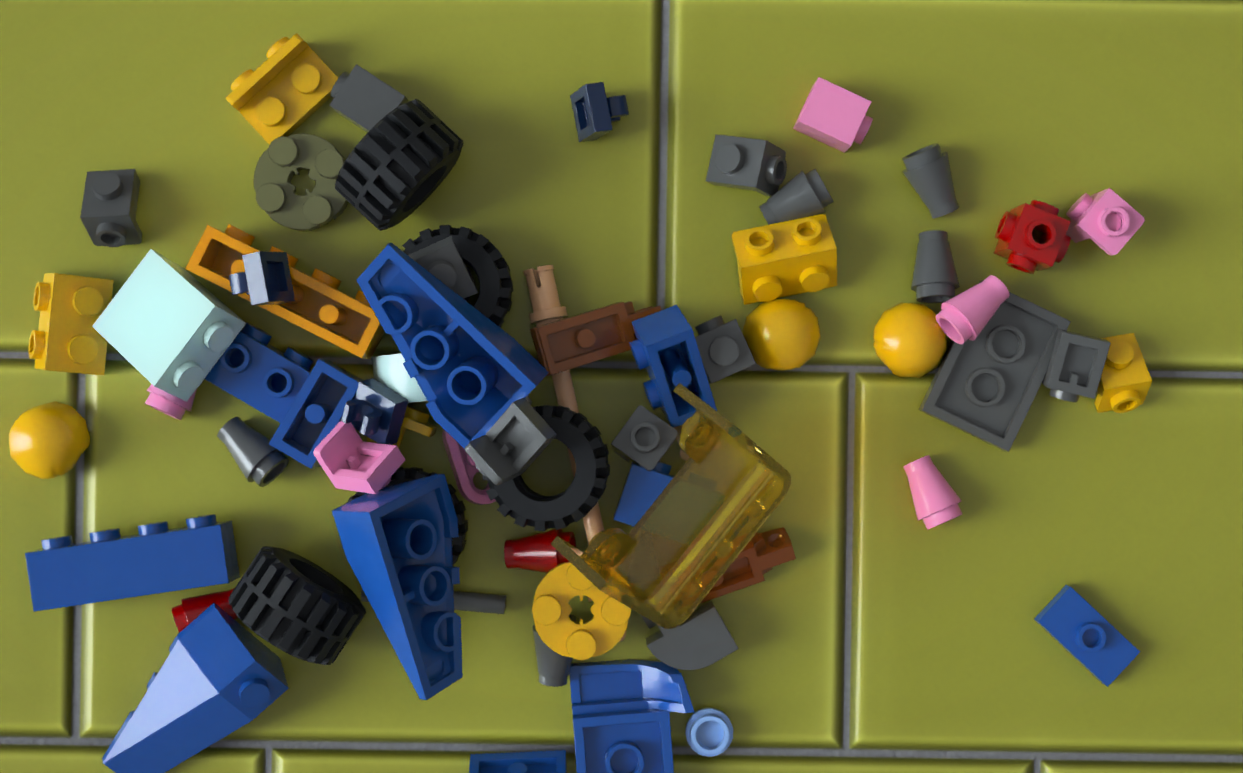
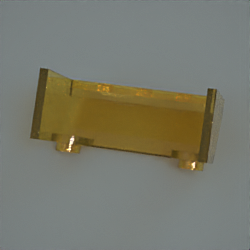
M680 383L673 391L696 410L694 415L683 424L679 439L681 450L690 458L628 534L620 528H609L601 531L591 539L584 552L558 536L551 543L600 591L664 629L675 628L689 618L781 503L791 485V475L784 467L733 423Z

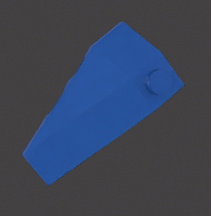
M389 243L356 279L385 333L391 334L405 359L403 365L410 378L415 377L428 401L426 406L433 419L464 449L470 441L484 436L514 401L526 398L549 373L513 337L393 243Z
M435 474L385 487L379 490L377 494L366 493L332 510L346 558L416 693L420 699L428 700L463 677L461 617L454 613L453 584H460L459 567H453L452 538L458 537V519L445 474Z
M213 603L177 634L169 647V656L159 672H154L147 683V692L135 711L129 713L102 757L103 764L115 773H165L251 722L289 689L280 657L217 604Z

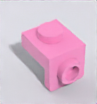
M1108 188L1091 196L1085 193L1071 206L1066 213L1071 218L1066 235L1070 236L1075 243L1091 239L1108 255L1112 256L1119 253L1143 225L1145 219L1112 189Z
M342 421L332 429L313 452L335 488L377 494L379 490L387 486L392 479V475L405 461L397 445L364 442L351 422L344 423Z

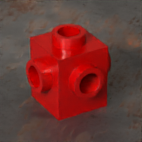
M1032 200L1030 205L1027 203L1011 209L1010 212L1006 211L1001 218L995 234V238L999 239L994 254L1008 259L1006 263L1008 266L1029 274H1034L1035 270L1039 271L1053 267L1054 262L1060 263L1069 248L1071 237L1066 235L1071 221L1057 216L1059 209L1045 202ZM1033 229L1043 232L1039 243L1035 242L1032 237Z

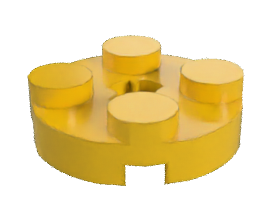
M577 560L557 565L542 578L535 591L532 614L538 635L551 650L562 656L582 661L608 652L621 640L627 629L631 608L624 584L611 569L601 563ZM578 595L580 601L583 600L584 595L591 598L594 602L590 607L593 617L584 623L582 618H580L578 623L569 617L573 610L569 601Z

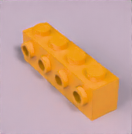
M228 224L224 232L207 225L185 269L232 292L229 275L245 272L242 255L261 250L251 246L255 239L254 236L235 226ZM272 246L269 252L284 251ZM287 253L295 301L280 305L257 306L362 359L371 360L385 331L364 293L358 290L354 298L338 290L342 281L317 268L314 269L311 276L295 268L298 259ZM246 293L238 294V296L251 302L250 296Z

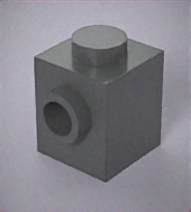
M720 315L695 327L699 335L695 339L709 384L756 364L736 319L724 323Z

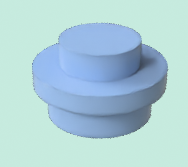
M702 708L693 713L688 719L685 735L693 751L702 756L713 757L723 753L730 746L733 739V727L728 716L721 710Z

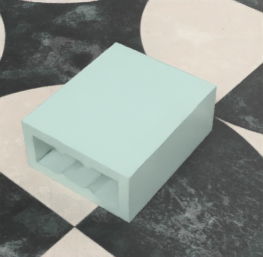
M150 249L92 327L153 386L187 402L246 323L183 267Z

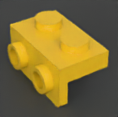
M818 214L732 233V243L738 263L740 293L744 305L769 302L781 297L806 292H817L825 288L837 286V247L826 215Z
M58 273L44 274L43 282H37L33 299L34 310L40 311L38 330H32L29 339V358L35 359L36 369L104 375L108 341L92 326L112 301L114 280Z

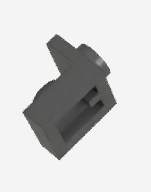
M1059 329L1047 373L1042 381L1046 388H1050L1049 395L1069 402H1078L1079 396L1095 399L1111 343L1105 339Z
M639 405L611 445L613 452L628 463L632 459L647 471H653L678 437V432L645 407Z

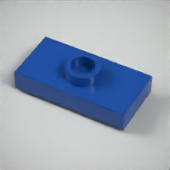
M1065 585L1034 618L1038 624L1107 687L1140 653L1134 645L1069 585Z

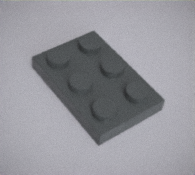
M1009 292V298L1000 305L974 341L968 339L961 345L951 340L919 408V411L1008 452L1047 373L1058 330H1067L1071 322Z

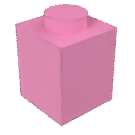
M818 77L811 88L793 129L845 153L853 142L860 145L863 142L873 121V118L866 115L872 101Z

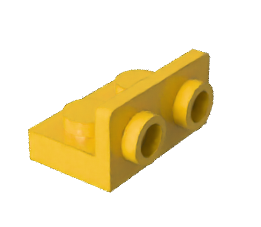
M298 33L290 39L283 37L273 44L266 54L268 59L255 71L249 69L238 76L230 87L232 92L226 97V100L232 107L242 114L269 145L278 137H288L332 97L330 95L331 90L338 79Z

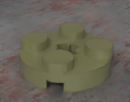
M294 134L274 139L270 143L269 148L259 158L255 168L253 182L257 204L272 220L286 228L296 231H313L321 228L320 226L326 225L331 220L338 218L349 203L335 189V183L345 159L331 143L315 135ZM310 170L309 178L316 181L313 191L310 192L308 189H305L307 195H296V187L291 184L293 176L295 174L300 175L299 171Z

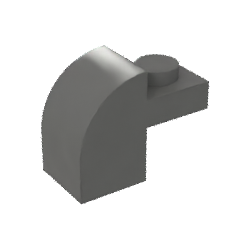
M656 580L649 581L638 588L642 600L635 605L649 629L656 625L660 629L646 638L647 647L664 664L681 670H696L707 667L739 649L712 601L678 619Z

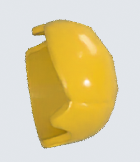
M775 299L759 304L746 317L742 331L755 362L765 369L779 371L803 366L816 354L821 338L818 318L812 309L806 307L805 303L791 299Z
M901 302L884 311L875 325L873 346L876 354L892 373L899 377L920 378L937 368L946 353V334L936 321L937 314L924 304Z
M57 401L28 409L17 418L9 432L11 458L25 473L40 479H51L58 475L62 476L73 469L81 454L90 445V435L86 420L72 406Z

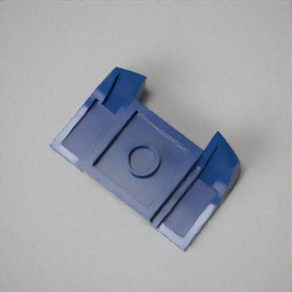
M634 659L571 663L569 674L577 773H674L670 712L695 713L687 687L679 670L659 661Z

